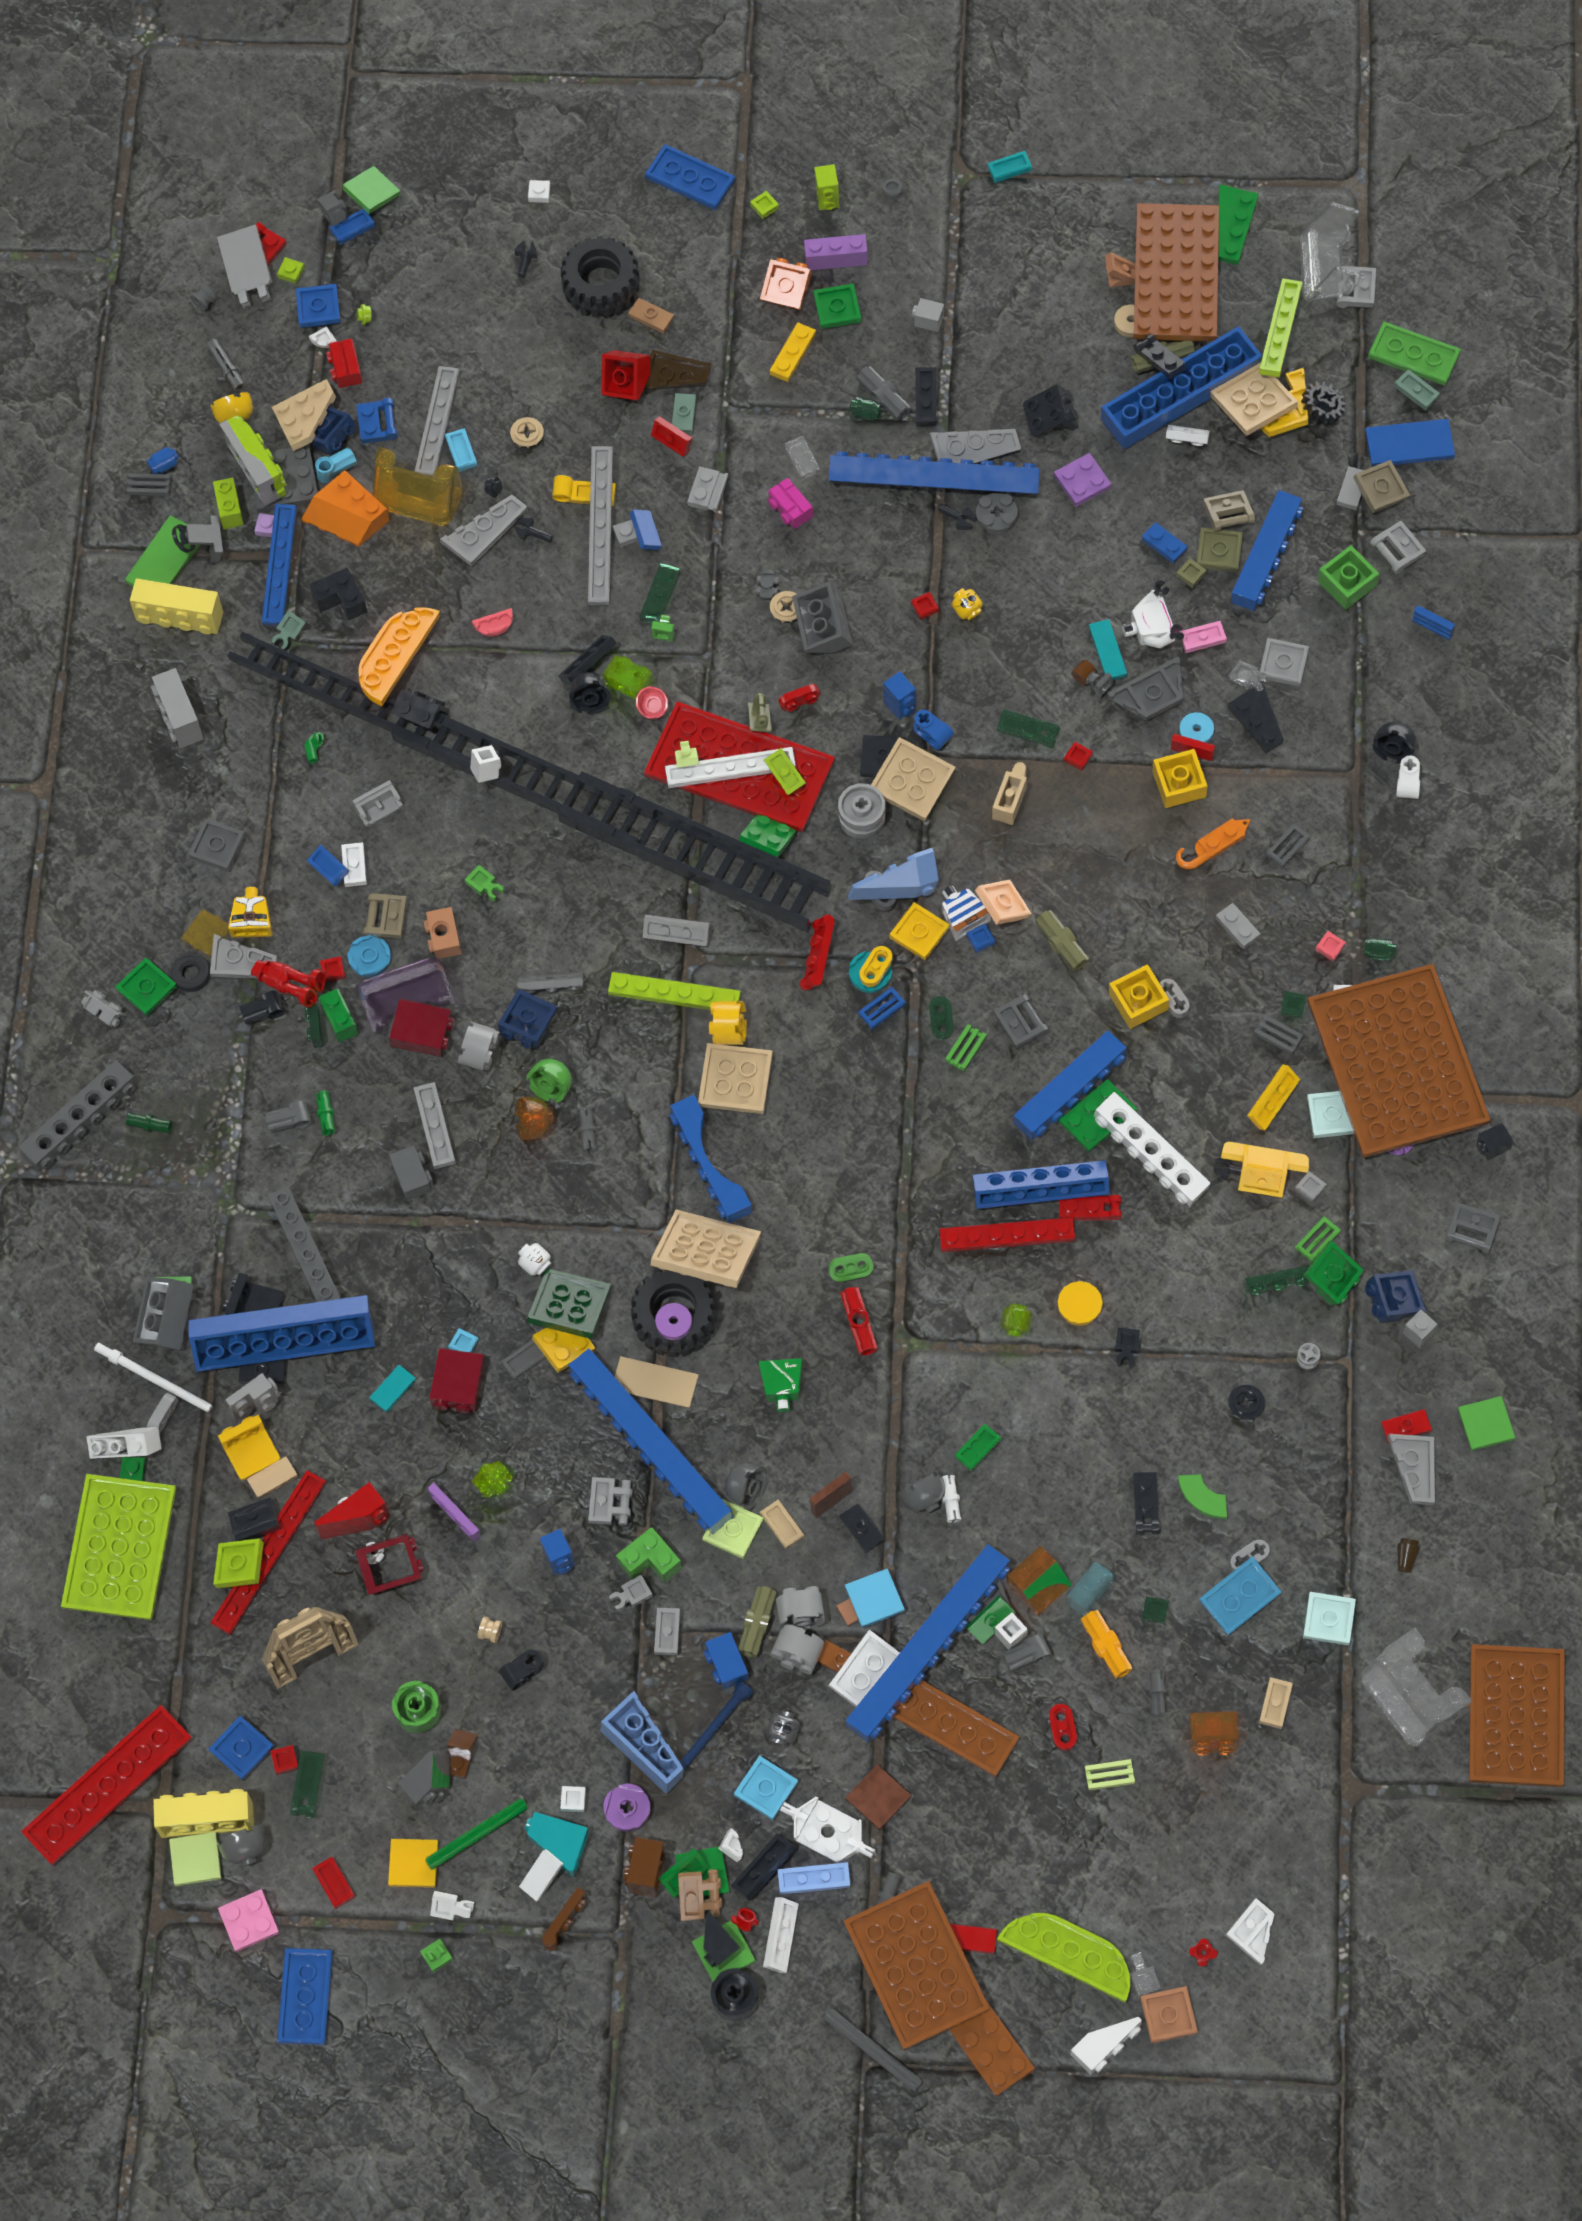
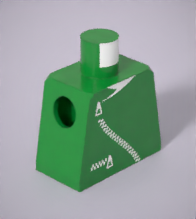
M802 1359L759 1361V1370L767 1402H776L777 1412L784 1413L790 1411V1401L799 1399Z

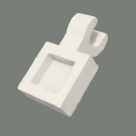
M435 1891L432 1898L430 1916L453 1920L455 1915L470 1918L474 1902L469 1900L457 1902V1895Z

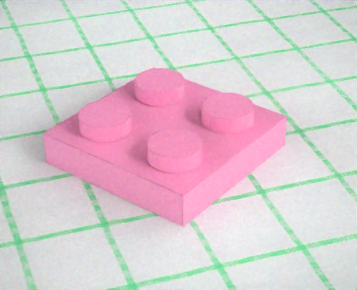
M262 1889L218 1908L235 1952L280 1934Z

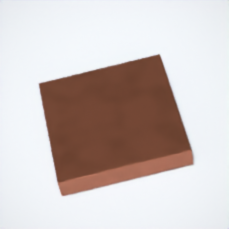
M847 1472L841 1474L810 1497L811 1513L815 1518H818L852 1492L851 1477Z
M876 1765L845 1797V1800L880 1831L906 1804L911 1795L879 1765Z

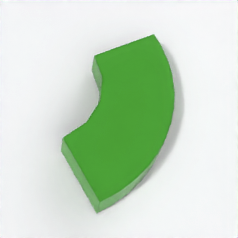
M1201 1474L1178 1475L1180 1490L1188 1503L1203 1515L1216 1519H1227L1225 1495L1216 1494L1209 1490L1203 1483Z

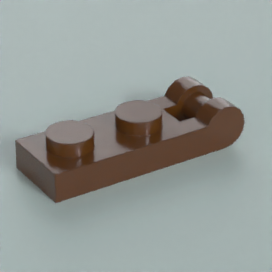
M577 1887L543 1935L542 1941L546 1950L554 1951L557 1949V1939L563 1931L567 1932L574 1922L572 1918L576 1912L580 1913L587 1904L586 1892Z

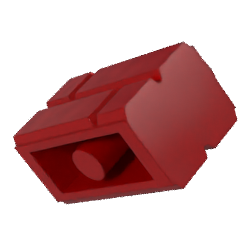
M353 339L330 343V351L326 352L328 363H333L334 369H330L332 381H337L339 388L361 384L362 378Z

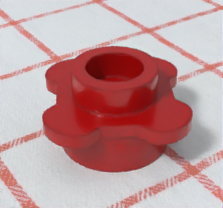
M748 1908L739 1909L737 1915L731 1917V1922L745 1932H749L752 1926L758 1924L755 1913Z
M1201 1939L1195 1947L1189 1949L1190 1956L1198 1961L1197 1964L1200 1967H1205L1209 1960L1217 1957V1951L1212 1948L1207 1939Z

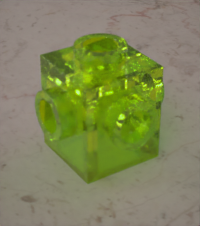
M500 1461L491 1464L488 1462L479 1469V1472L471 1482L487 1498L495 1494H503L509 1488L508 1483L513 1476Z

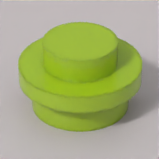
M361 304L360 308H357V320L361 321L362 325L371 322L370 306H365V304Z

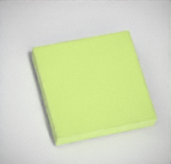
M722 1499L731 1509L733 1518L713 1535L707 1529L702 1540L744 1559L764 1519L757 1514Z
M216 1832L169 1839L175 1886L222 1879Z

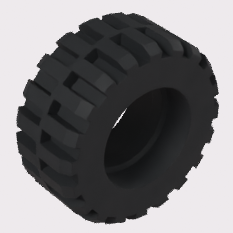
M597 236L596 239L586 238L583 243L579 241L575 244L574 249L570 248L567 251V256L563 258L561 267L562 288L566 300L571 303L575 310L580 309L582 314L588 315L589 313L592 314V317H598L599 315L609 317L611 313H615V315L620 313L622 308L627 309L631 305L630 301L633 302L640 288L639 267L636 256L633 255L630 247L625 248V243L620 240L616 242L615 238L612 237L604 239L603 236ZM596 268H608L619 274L614 281L603 286L590 285L582 280L586 273Z
M660 1270L654 1271L652 1278L646 1276L642 1280L643 1285H638L635 1289V1296H632L631 1317L634 1331L637 1332L639 1340L645 1342V1347L649 1350L655 1348L656 1354L662 1356L664 1352L669 1353V1357H676V1353H682V1356L689 1355L688 1351L691 1349L694 1352L701 1349L700 1343L706 1344L710 1340L709 1334L714 1333L716 1328L715 1322H717L716 1301L711 1287H708L707 1281L669 1270L662 1273ZM683 1297L693 1303L695 1307L691 1330L681 1339H666L659 1334L656 1328L653 1310L659 1302L666 1298Z

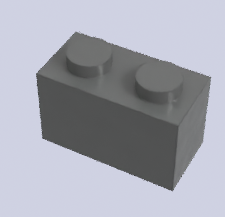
M413 1145L389 1154L406 1201L431 1192L429 1184L433 1183L429 1170L424 1171L422 1167L425 1161L421 1151L416 1152Z

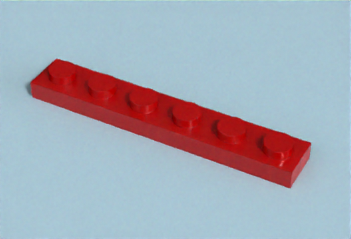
M1073 1217L939 1228L941 1252L1075 1241Z

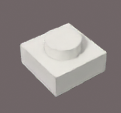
M530 180L528 201L549 203L550 181Z
M562 1786L561 1811L584 1812L586 1788Z

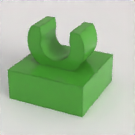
M661 615L660 622L653 621L651 627L652 638L673 642L675 632L674 625L669 621L670 616Z
M441 1939L420 1951L433 1973L453 1960Z

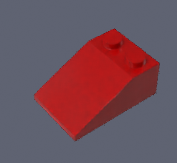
M368 1482L316 1520L314 1524L319 1537L327 1539L372 1530L376 1526L379 1528L388 1521L390 1514L385 1501L372 1484Z

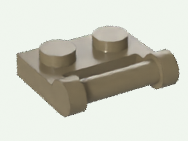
M1244 490L1203 499V505L1211 521L1213 531H1219L1223 527L1242 523H1255V515ZM1244 512V515L1219 520V517Z
M369 894V910L367 924L363 929V936L372 935L374 937L402 939L407 897ZM379 904H383L380 928L375 927L377 908Z

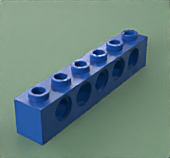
M1104 1160L973 1175L976 1208L1109 1194V1176L1106 1162Z

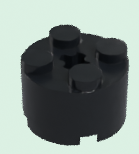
M738 1968L724 1970L716 1977L711 1986L710 1993L713 2007L724 2020L742 2021L756 2011L759 2003L758 1987L755 1979L747 1972ZM733 1991L739 1994L737 1999H733Z

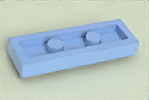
M848 1862L778 1869L780 1895L850 1888Z

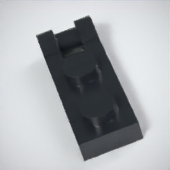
M1151 333L1145 337V340L1142 342L1138 341L1133 345L1137 354L1169 379H1172L1186 369L1185 362L1158 342Z
M1156 1472L1133 1473L1136 1535L1143 1534V1532L1159 1534ZM1151 1518V1523H1143V1519Z

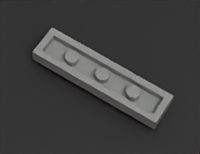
M435 1082L413 1087L434 1169L456 1164Z

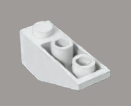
M158 1427L136 1428L87 1436L90 1459L147 1456L162 1449Z
M1136 2017L1088 2033L1071 2050V2056L1090 2075L1095 2071L1101 2072L1108 2064L1106 2060L1112 2054L1114 2056L1119 2054L1125 2047L1123 2043L1128 2038L1132 2040L1141 2031L1142 2020Z

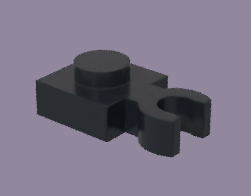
M1118 1327L1115 1352L1121 1353L1117 1357V1367L1121 1366L1123 1359L1129 1361V1368L1133 1367L1134 1357L1131 1353L1138 1354L1140 1330Z

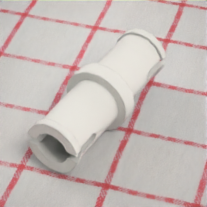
M948 1475L941 1478L944 1483L942 1503L945 1504L947 1523H952V1520H954V1523L960 1522L961 1517L958 1504L960 1496L957 1495L955 1476L950 1475V1478H948Z

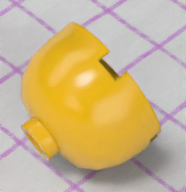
M242 392L240 393L241 397H234V394L214 401V405L211 404L210 407L215 419L222 423L232 417L241 416L244 421H247L253 412L250 393Z

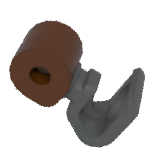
M1082 660L1071 671L1072 677L1081 685L1091 684V688L1095 691L1098 698L1113 685L1112 676L1109 673H1106L1100 679L1094 665L1087 660Z

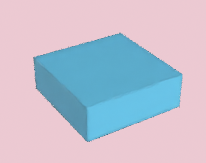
M459 1328L448 1348L450 1350L473 1352L479 1338Z

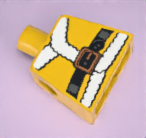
M247 887L245 888V897H236L234 899L229 922L231 938L272 936L267 901L264 896H258V888Z

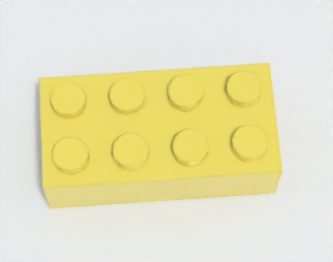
M142 579L135 580L130 603L136 621L143 624H159L166 628L170 626L177 627L184 631L195 630L203 634H218L223 616L218 592Z
M242 1789L230 1790V1793L223 1794L219 1791H210L206 1795L199 1796L196 1793L183 1794V1797L175 1798L173 1795H162L160 1799H154V1827L161 1838L192 1836L216 1832L217 1834L230 1833L242 1829L247 1831L253 1830V1802L248 1792H244Z

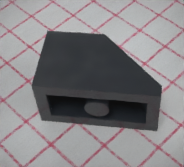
M709 1912L706 1915L703 1945L706 1955L703 1958L711 1968L716 1966L720 1971L741 1953V1948Z

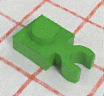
M480 865L465 879V884L482 896L484 892H487L489 899L493 902L497 900L496 896L492 894L494 891H499L501 894L504 893V889L500 884H493L496 881L495 877Z

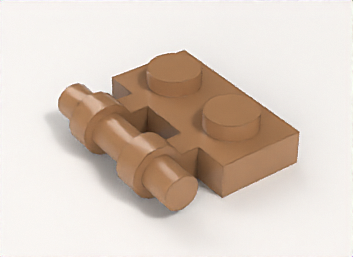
M709 1870V1878L707 1880H702L701 1871L678 1873L681 1921L704 1919V1910H711V1914L714 1917L720 1916V1908L722 1907V1899L719 1898L721 1879L718 1878L717 1870ZM703 1890L710 1891L709 1899L703 1900Z

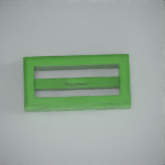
M967 1024L945 1058V1062L965 1071L987 1038V1034L984 1032L980 1033L978 1029H973L971 1025ZM971 1033V1036L961 1049L960 1053L958 1054L956 1059L953 1060V1057L961 1047L962 1043L964 1042L968 1034ZM975 1037H978V1041L968 1054L967 1058L965 1059L963 1064H960L959 1062L961 1061L964 1054L974 1041Z
M1324 1216L1295 1246V1251L1300 1252L1301 1256L1306 1257L1312 1264L1327 1242L1333 1241L1341 1233V1229ZM1326 1224L1327 1227L1305 1250L1303 1247ZM1331 1230H1333L1334 1232L1311 1255L1310 1252Z

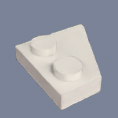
M1255 1898L1226 1933V1936L1259 1965L1263 1964L1265 1960L1264 1955L1269 1941V1932L1274 1913Z

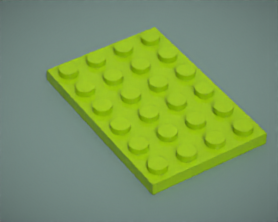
M86 1474L61 1603L62 1609L152 1621L176 1486Z

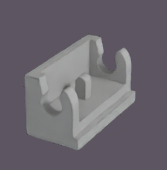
M390 780L352 800L354 809L366 828L403 808V804L400 801L401 798Z

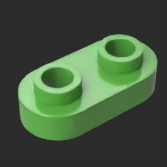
M859 1253L832 1260L828 1270L833 1280L842 1282L866 1277L871 1274L874 1266L869 1255ZM860 1261L865 1262L862 1266H859L858 1263ZM837 1266H843L841 1270H836Z

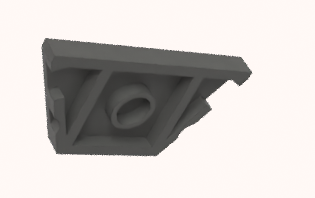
M1176 657L1108 692V699L1145 721L1182 703L1183 691L1180 658Z

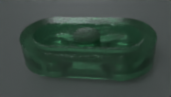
M935 997L929 1004L931 1030L935 1038L945 1040L953 1034L951 1003L945 997ZM943 1008L944 1011L938 1012L936 1009ZM943 1027L946 1031L940 1032L939 1029Z

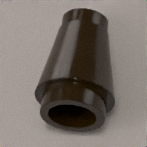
M1407 1538L1400 1539V1543L1397 1544V1571L1411 1573L1420 1549L1418 1547L1419 1541Z

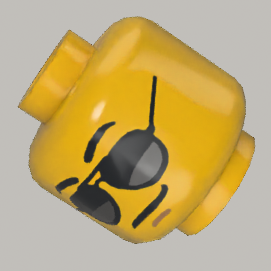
M962 588L953 595L955 599L951 603L952 608L962 620L968 619L970 621L982 612L983 603L973 589L965 591Z

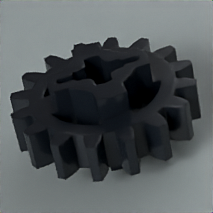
M1315 381L1313 385L1309 384L1302 393L1301 403L1305 404L1303 409L1309 410L1308 416L1314 415L1315 421L1321 419L1322 424H1325L1326 421L1330 424L1334 420L1337 422L1345 412L1344 407L1346 403L1342 401L1344 396L1338 395L1339 390H1333L1332 384L1326 386L1323 381L1319 385Z

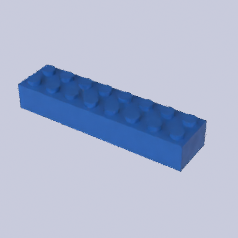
M1238 326L1183 358L1186 369L1172 379H1169L1160 372L1101 406V421L1122 448L1126 449L1211 399V390L1261 363L1263 356Z
M367 1295L189 1320V1340L196 1371L375 1346L374 1327Z

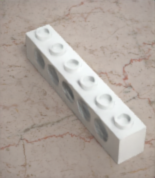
M1115 1092L1096 1109L1094 1117L1097 1124L1102 1128L1106 1127L1116 1142L1123 1143L1133 1158H1138L1143 1162V1167L1149 1173H1154L1159 1178V1182L1166 1189L1170 1188L1180 1203H1186L1190 1207L1208 1190L1211 1183ZM1120 1117L1124 1123L1116 1124L1113 1118ZM1136 1132L1140 1138L1132 1139L1129 1133ZM1145 1148H1153L1156 1151V1154H1148L1145 1151ZM1161 1163H1169L1172 1169H1163ZM1185 1178L1188 1181V1184L1181 1185L1178 1183L1177 1179Z

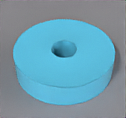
M1190 713L1182 719L1179 729L1181 736L1206 743L1211 741L1214 733V724L1207 715L1203 713ZM1199 728L1200 731L1196 732L1193 729Z

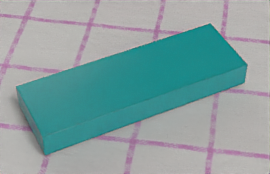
M1107 619L1089 624V630L1104 675L1109 673L1112 676V681L1127 677V671L1110 620Z

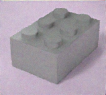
M176 668L153 676L154 685L151 686L164 723L169 730L172 742L177 741L179 748H183L203 740L198 720Z

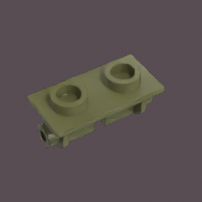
M758 693L754 697L753 703L748 702L750 731L771 732L769 704H766V696Z

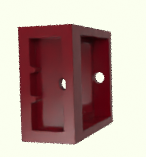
M408 1533L355 1549L368 1595L421 1579L420 1573L424 1572L421 1559L416 1560L413 1552L417 1550L414 1537L409 1538ZM404 1542L414 1574L375 1585L366 1554Z

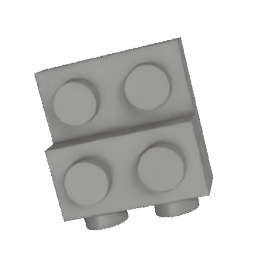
M260 1374L225 1399L231 1415L237 1421L240 1418L244 1419L249 1416L254 1408L259 1414L272 1410L278 1402L277 1398L281 1395L274 1381L270 1377L266 1379L263 1374Z

